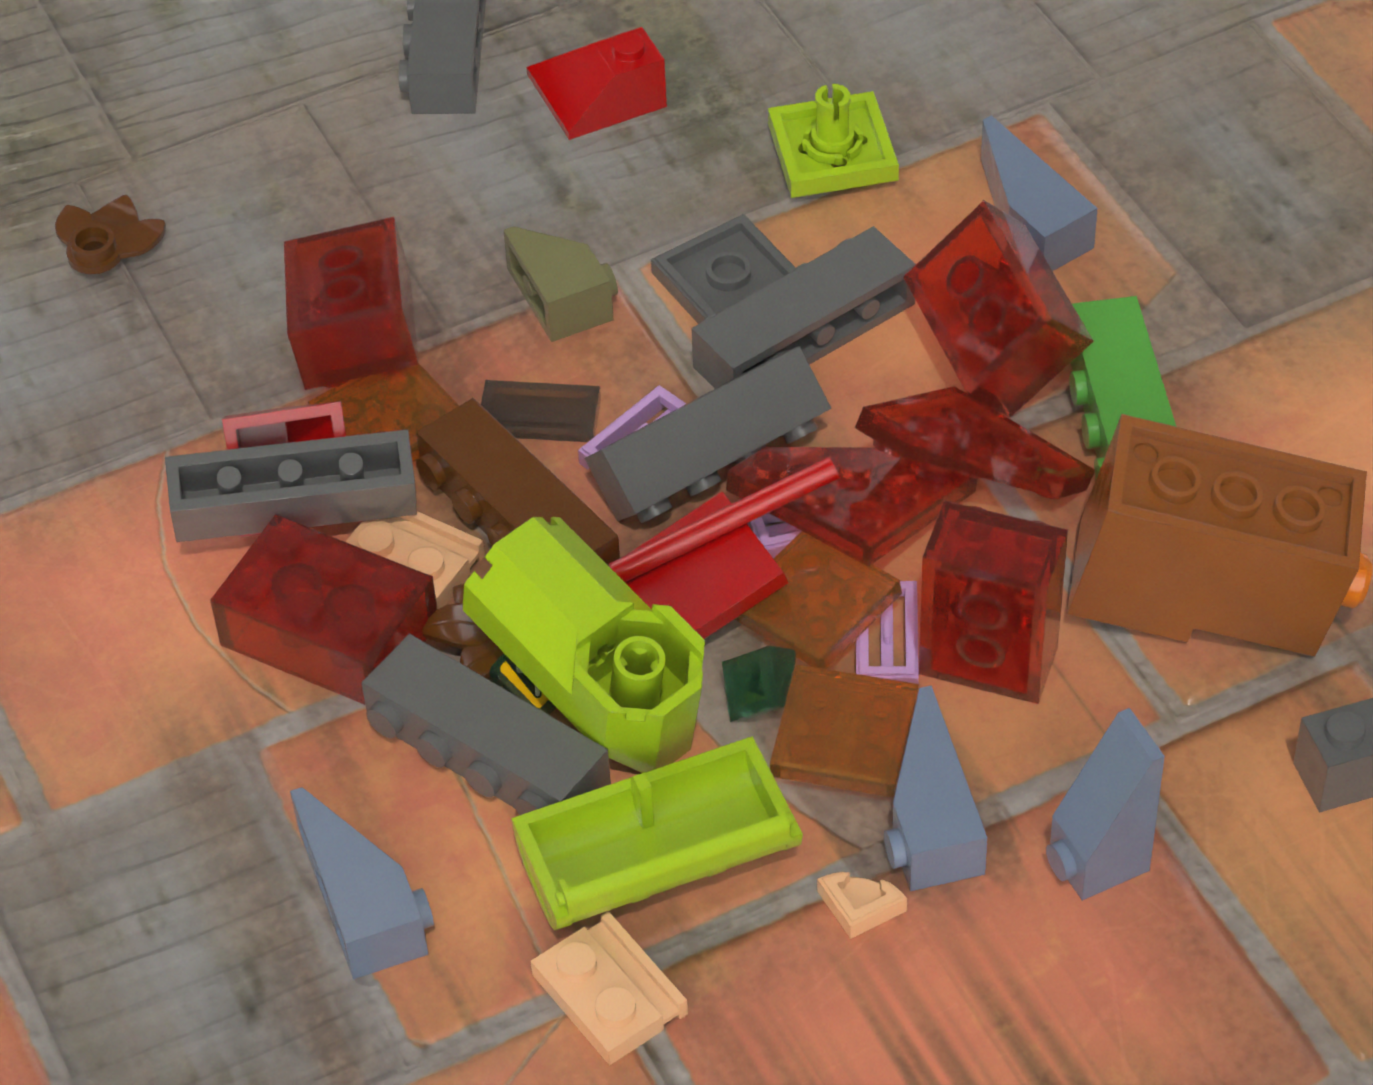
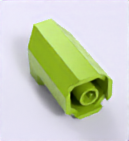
M532 517L496 542L484 557L492 565L482 579L474 571L464 584L463 611L584 736L608 749L610 759L644 773L672 764L690 751L702 690L705 640L671 606L652 604L651 609L560 517H551L550 524L543 517Z

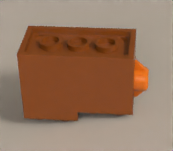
M1121 414L1081 518L1067 614L1188 642L1195 628L1315 657L1340 606L1356 608L1363 603L1369 589L1372 576V562L1367 554L1360 552L1367 471Z

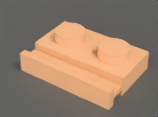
M418 511L417 515L362 521L335 553L338 570L432 613L448 603L453 596V587L463 584L470 575V567L476 560L481 561L485 556L483 540Z
M609 911L601 915V922L589 930L584 926L531 960L534 978L609 1066L662 1032L664 1024L676 1016L682 1019L688 1015L687 999Z

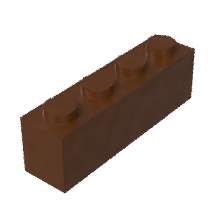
M471 398L416 432L420 457L416 460V466L422 479L431 489L436 490L440 488L452 500V504L462 520L467 524L475 523L487 535L491 546L532 517H543L549 524L551 517H560L608 566L609 563L620 558L618 535L474 398Z

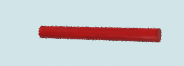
M824 458L609 563V566L626 583L840 477L831 458Z

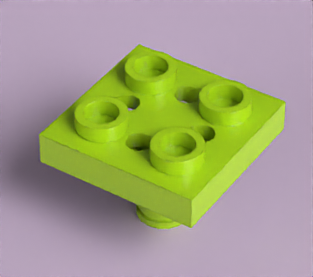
M832 84V98H828L827 85H823L817 89L815 101L768 108V125L791 198L899 181V163L874 91L850 95L848 88L840 84Z

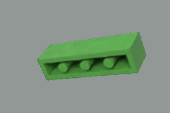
M1137 296L1068 304L1067 326L1058 330V349L1062 363H1071L1073 371H1070L1069 376L1071 398L1074 406L1083 405L1085 414L1082 415L1081 421L1082 435L1086 449L1095 448L1097 458L1094 460L1096 482L1121 414L1175 427L1176 423Z

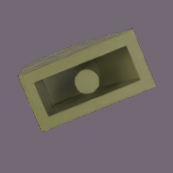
M515 226L503 230L507 269L551 342L614 320L612 296L618 294L614 273L608 263H599L588 244Z

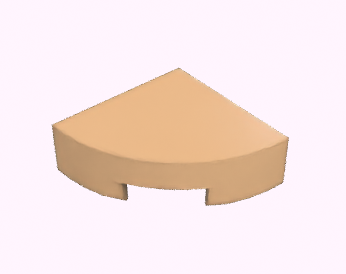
M850 872L832 873L817 879V892L850 939L907 911L906 896L896 886L883 879L879 883L866 878L850 877Z

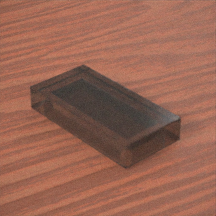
M485 380L481 405L516 439L589 442L596 434L601 393L600 386Z

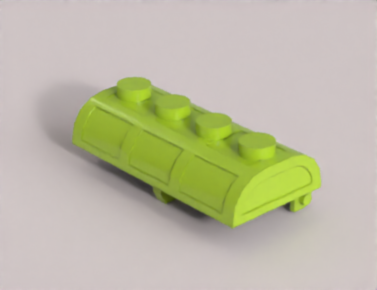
M753 736L511 818L524 868L541 908L553 930L570 926L574 922L629 903H636L649 898V896L700 878L722 873L726 869L763 856L802 844L803 833Z

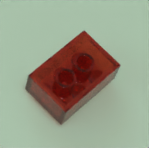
M985 200L903 276L967 395L1009 418L1094 342L1026 225Z
M394 217L284 241L287 335L305 390L318 387H338L349 380L376 374L391 375L407 367L419 365L410 270Z
M944 500L922 558L919 675L1039 704L1058 649L1068 529L1051 526L1037 520H1026L988 511L978 506H967Z
M276 514L210 599L220 646L364 705L365 700L361 682L409 634L426 642L427 639L423 637L422 628L428 618L437 610L433 576Z

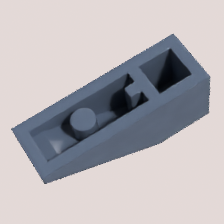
M992 115L983 119L981 162L1006 244L1014 257L1019 261H1025L1043 277L1092 250L1095 245L1098 208Z
M932 685L919 688L893 801V828L884 831V843L889 863L893 869L902 867L910 891L985 875L987 835Z
M1130 708L1117 713L1052 816L1050 844L1046 847L1049 864L1059 880H1068L1082 901L1150 871L1165 756Z
M303 787L291 790L290 794L297 827L352 978L356 979L428 955L424 929L434 926V920L423 888L412 891L401 865Z

